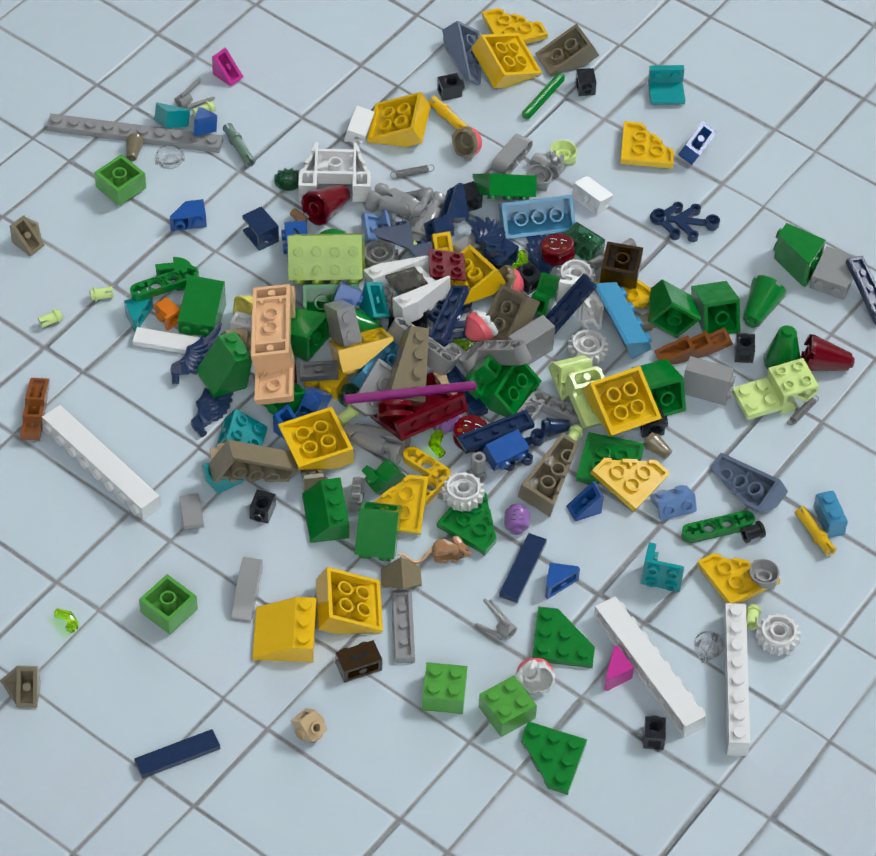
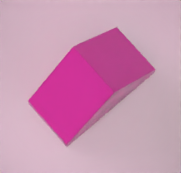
M226 47L212 56L213 75L227 85L232 86L244 77Z
M614 645L604 686V690L607 691L633 678L634 667L619 646Z

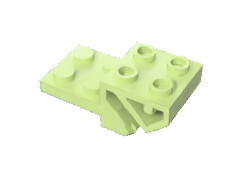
M585 355L552 362L548 369L562 401L571 400L582 428L587 429L602 425L591 409L583 391V388L590 382L605 378L601 368L597 366L592 367V360Z
M801 358L768 368L766 378L732 388L733 395L746 419L750 420L777 411L781 414L794 411L797 408L794 397L807 402L818 393L819 385L806 362Z

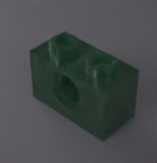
M578 222L564 233L573 239L575 254L583 260H591L604 251L605 239Z

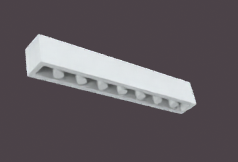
M61 405L42 417L44 432L47 435H51L60 447L63 446L72 458L75 457L84 469H88L97 481L100 480L109 492H113L122 504L125 503L135 516L138 515L144 520L161 508L160 495Z
M614 596L596 605L594 610L595 620L615 646H619L633 665L636 675L680 734L685 737L704 727L706 719L704 709L697 705L694 696L685 689L680 677L672 672L670 664L663 660L658 648L649 641L646 632L641 631L636 619L627 612L624 603Z
M726 603L723 614L727 755L748 756L750 747L746 604Z

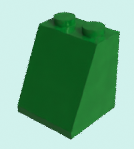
M786 223L782 229L779 228L775 237L777 241L773 248L775 251L774 259L801 286L806 287L824 252L826 240Z
M188 275L178 317V330L180 333L197 336L203 335L205 338L221 322L226 307L225 281Z
M663 279L651 287L649 323L678 338L701 320V316L690 294Z
M727 281L691 286V296L701 316L699 324L702 333L707 331L709 335L724 327L728 334L740 332V298Z
M295 308V318H291V348L294 356L309 362L329 339L326 313Z
M236 331L217 337L196 370V373L213 398L247 388L252 366L251 353Z
M667 359L640 365L657 408H662L664 416L686 411L684 378Z
M363 501L359 507L355 555H359V558L363 559L379 557L381 561H390L395 558L402 505Z

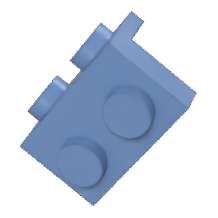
M384 210L380 216L365 212L361 216L363 233H365V244L373 240H381L376 237L374 231L375 228H378V225L388 224L391 226V219L387 210Z
M679 485L671 490H660L650 495L651 502L658 508L661 520L697 511L695 493L687 485Z

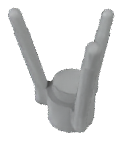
M199 77L184 92L175 97L174 101L178 107L191 109L204 104L206 101H212L215 97L191 103L193 98L190 92L201 83V78Z
M483 599V602L500 620L496 626L498 631L496 632L479 623H476L475 626L496 636L499 640H502L503 637L509 640L516 633L517 627L509 621L491 599L489 601Z

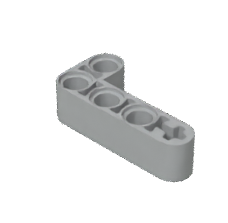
M395 317L387 332L393 336L394 342L399 345L403 331L414 325L403 317ZM429 337L427 366L440 375H446L456 366L463 354V350L454 343L443 347Z
M483 340L474 343L460 357L459 362L466 374H468L480 360L489 354L500 365H523L529 362L532 356L523 340Z

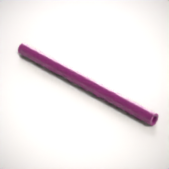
M467 381L343 395V401L346 405L476 390V382Z

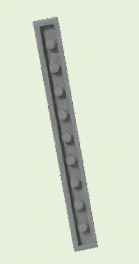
M51 113L46 125L47 131L126 141L130 134L136 133L143 137V141L146 144L220 153L223 142V135L204 134L193 136L194 132Z

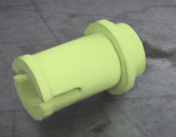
M206 101L205 104L199 106L212 113L216 111L212 101ZM198 107L192 109V112H195L193 113L194 117L196 116Z
M112 286L98 289L93 287V289H90L91 301L97 302L99 299L114 298Z
M53 309V312L38 317V321L42 322L39 323L41 328L56 322L60 323L63 320L59 309Z
M348 404L347 408L337 417L341 425L344 426L353 417H357L359 412Z
M573 425L569 428L567 436L577 441L583 436V429L578 425Z
M750 604L746 608V622L749 630L757 629L758 617L761 614V610L755 604Z

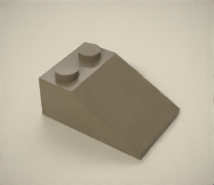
M577 23L535 53L551 76L585 66L599 56Z
M501 284L487 313L490 316L491 322H494L498 330V334L491 340H508V336L526 326L533 319L540 302Z

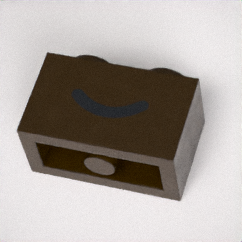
M374 640L361 642L356 646L343 648L335 652V664L344 683L382 671V657Z

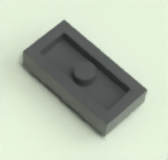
M337 360L299 362L300 382L338 380Z

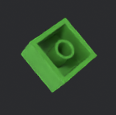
M122 154L94 172L96 188L118 206L146 188L145 173Z
M168 574L139 599L140 613L169 635L198 610L197 596Z
M426 662L422 710L463 714L467 666Z
M515 676L479 694L480 710L501 737L525 725L528 721L536 719L537 705Z

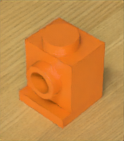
M168 297L154 305L156 318L165 324L167 331L178 324L180 308Z

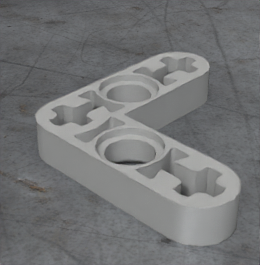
M540 390L534 391L517 411L518 413L526 409L534 410V413H529L533 421L537 419L541 412H544L557 419L569 420L570 424L580 422L572 404ZM556 405L560 409H553L551 406Z

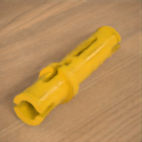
M437 96L431 97L435 103L429 99L428 103L453 127L460 129L468 126L450 110L447 104H443Z
M800 506L802 511L798 507L794 514L811 534L813 542L820 546L826 556L833 555L837 548L828 539V534L822 531L805 506Z

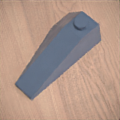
M456 21L442 30L443 41L466 80L479 85L481 83V68L471 47L480 37V33L478 30Z
M720 453L710 467L745 506L761 513L778 507L788 493L780 479L726 454Z

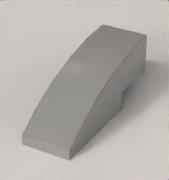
M242 558L231 620L250 623L252 621L263 570L261 559Z

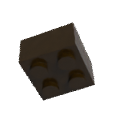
M607 241L601 267L600 283L617 282L621 287L636 289L643 247Z

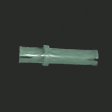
M227 123L230 127L229 129L225 124L223 131L226 133L229 143L234 146L246 167H251L249 161L253 166L256 160L242 141L241 134L237 133L232 123Z

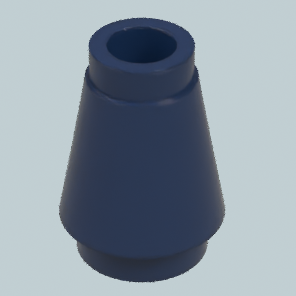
M546 418L541 421V429L545 431L548 437L569 431L571 427L570 421L565 419Z

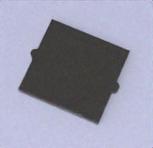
M415 267L385 275V279L389 282L390 287L398 295L428 284L423 274L419 273Z

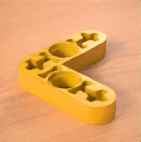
M410 446L403 451L404 463L423 476L429 477L428 485L435 487L432 491L427 490L426 507L440 493L444 486V481H448L449 476H451V471L448 467L420 449ZM424 463H429L432 465V467L429 469H425L422 467V465Z

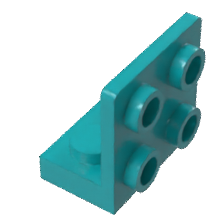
M684 65L649 66L648 87L651 105L685 104L683 87Z
M235 409L224 419L217 444L233 440L262 446L267 426Z
M649 542L641 584L680 592L684 566L657 561L659 552H655L656 543Z

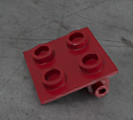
M428 249L430 277L439 280L450 276L451 280L466 281L464 253Z

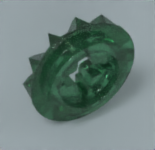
M284 168L283 171L278 170L274 177L275 185L285 191L297 189L299 170L294 171L293 168L290 170Z

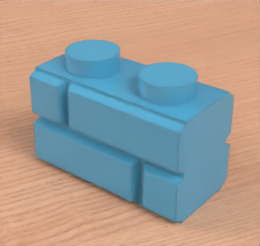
M832 490L816 494L813 508L823 531L828 534V538L845 534L848 521L835 492Z

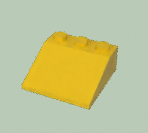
M519 33L481 35L471 47L493 88H507L542 74Z
M422 92L375 103L367 142L402 147L423 143L430 104Z
M468 245L460 252L464 253L466 281L450 279V288L451 286L468 285L470 288L464 305L491 296L498 291L501 284H506L498 269L471 245Z
M383 327L360 332L362 342L344 347L329 340L332 360H337L338 368L343 373H355L356 369L362 368L394 341L393 336Z
M640 366L590 382L583 388L591 409L610 437L662 419Z
M333 407L278 424L299 470L337 469L354 463L353 447Z
M326 567L316 578L318 630L334 634L381 633L383 631L380 580Z
M294 597L256 607L252 660L314 662L316 598Z

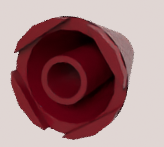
M344 185L308 191L301 200L302 210L304 213L307 212L309 216L307 219L310 222L319 226L323 225L349 201L350 191Z
M809 334L804 343L807 347L805 351H802L801 358L804 359L810 371H848L850 368H853L855 358L851 352L817 335Z

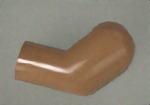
M293 208L290 216L296 219V221H306L307 225V217L296 208Z

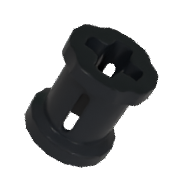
M756 521L754 525L740 528V533L745 543H750L751 540L758 537H766L765 527L761 521Z

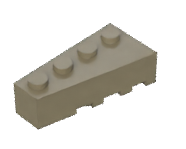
M410 326L403 331L386 390L426 386L429 328ZM426 396L400 399L410 400L413 402V407H419L425 403Z
M562 433L521 484L518 497L550 517L575 456L578 442Z
M227 440L208 464L213 482H221V479H229V482H237L238 479H247L248 482H255L260 479H264L265 482H289L298 471L297 464L290 451Z

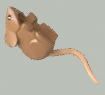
M453 536L452 541L448 539L436 540L433 546L419 560H412L407 555L398 553V555L403 556L414 564L423 562L431 553L436 563H447L449 560L456 563L459 562V558L472 555L459 536Z

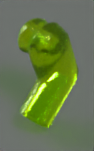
M525 250L518 252L519 261L516 260V264L513 262L512 266L517 269L520 265L529 262Z
M455 339L453 343L467 351L476 341Z
M435 430L430 436L428 445L438 458H442L446 454V451L441 447L444 434L440 430Z
M59 608L54 611L55 618L67 622L65 628L69 633H74L79 628V622L73 612Z

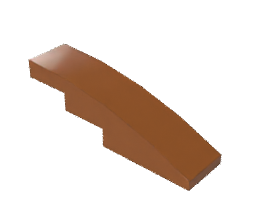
M724 327L709 335L707 331L692 338H689L687 335L654 350L659 361L667 359L673 365L688 361L690 356L700 358L732 346L733 343Z
M30 378L25 396L20 440L40 441L43 426L42 417L45 415L49 378Z

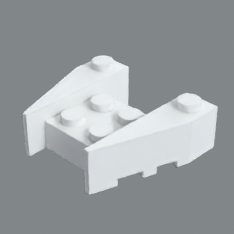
M316 142L311 150V155L305 161L304 168L299 172V201L302 200L303 195L308 191L317 190L318 184H353V202H366L367 196L371 191V173L366 167V162L361 156L357 143H354V149H319L318 142Z
M428 256L380 263L363 270L364 284L366 282H382L383 286L397 285L401 293L404 294L392 298L393 316L403 317L410 323L420 319L426 310L430 311L433 309L434 304L439 300L443 301L446 299L451 289L450 276L439 280L430 277Z

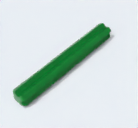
M557 73L522 111L523 118L530 119L565 81L564 74Z

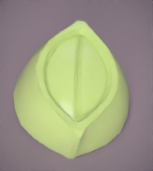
M559 140L552 143L551 153L555 150L557 157L563 154V165L576 163L577 148L572 142Z

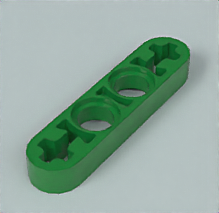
M186 266L137 282L130 287L131 298L134 301H143L185 287L188 275L191 274L192 276L199 277V271L195 266ZM171 278L178 279L175 283L169 282ZM154 284H159V285H161V286H160L159 288H157V289H154V288L151 287V286L154 285Z
M740 511L688 523L682 528L681 538L687 543H695L739 533L741 527L754 525L755 516L750 511ZM730 522L733 526L726 528L722 523ZM711 526L714 531L707 532L704 530V527Z

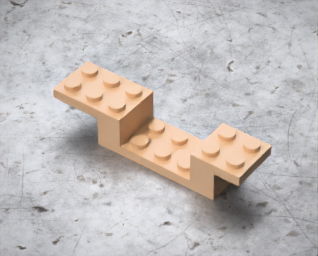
M290 284L253 288L251 359L255 370L254 401L256 405L294 401L295 359L290 339L291 318H295L296 291L295 287Z

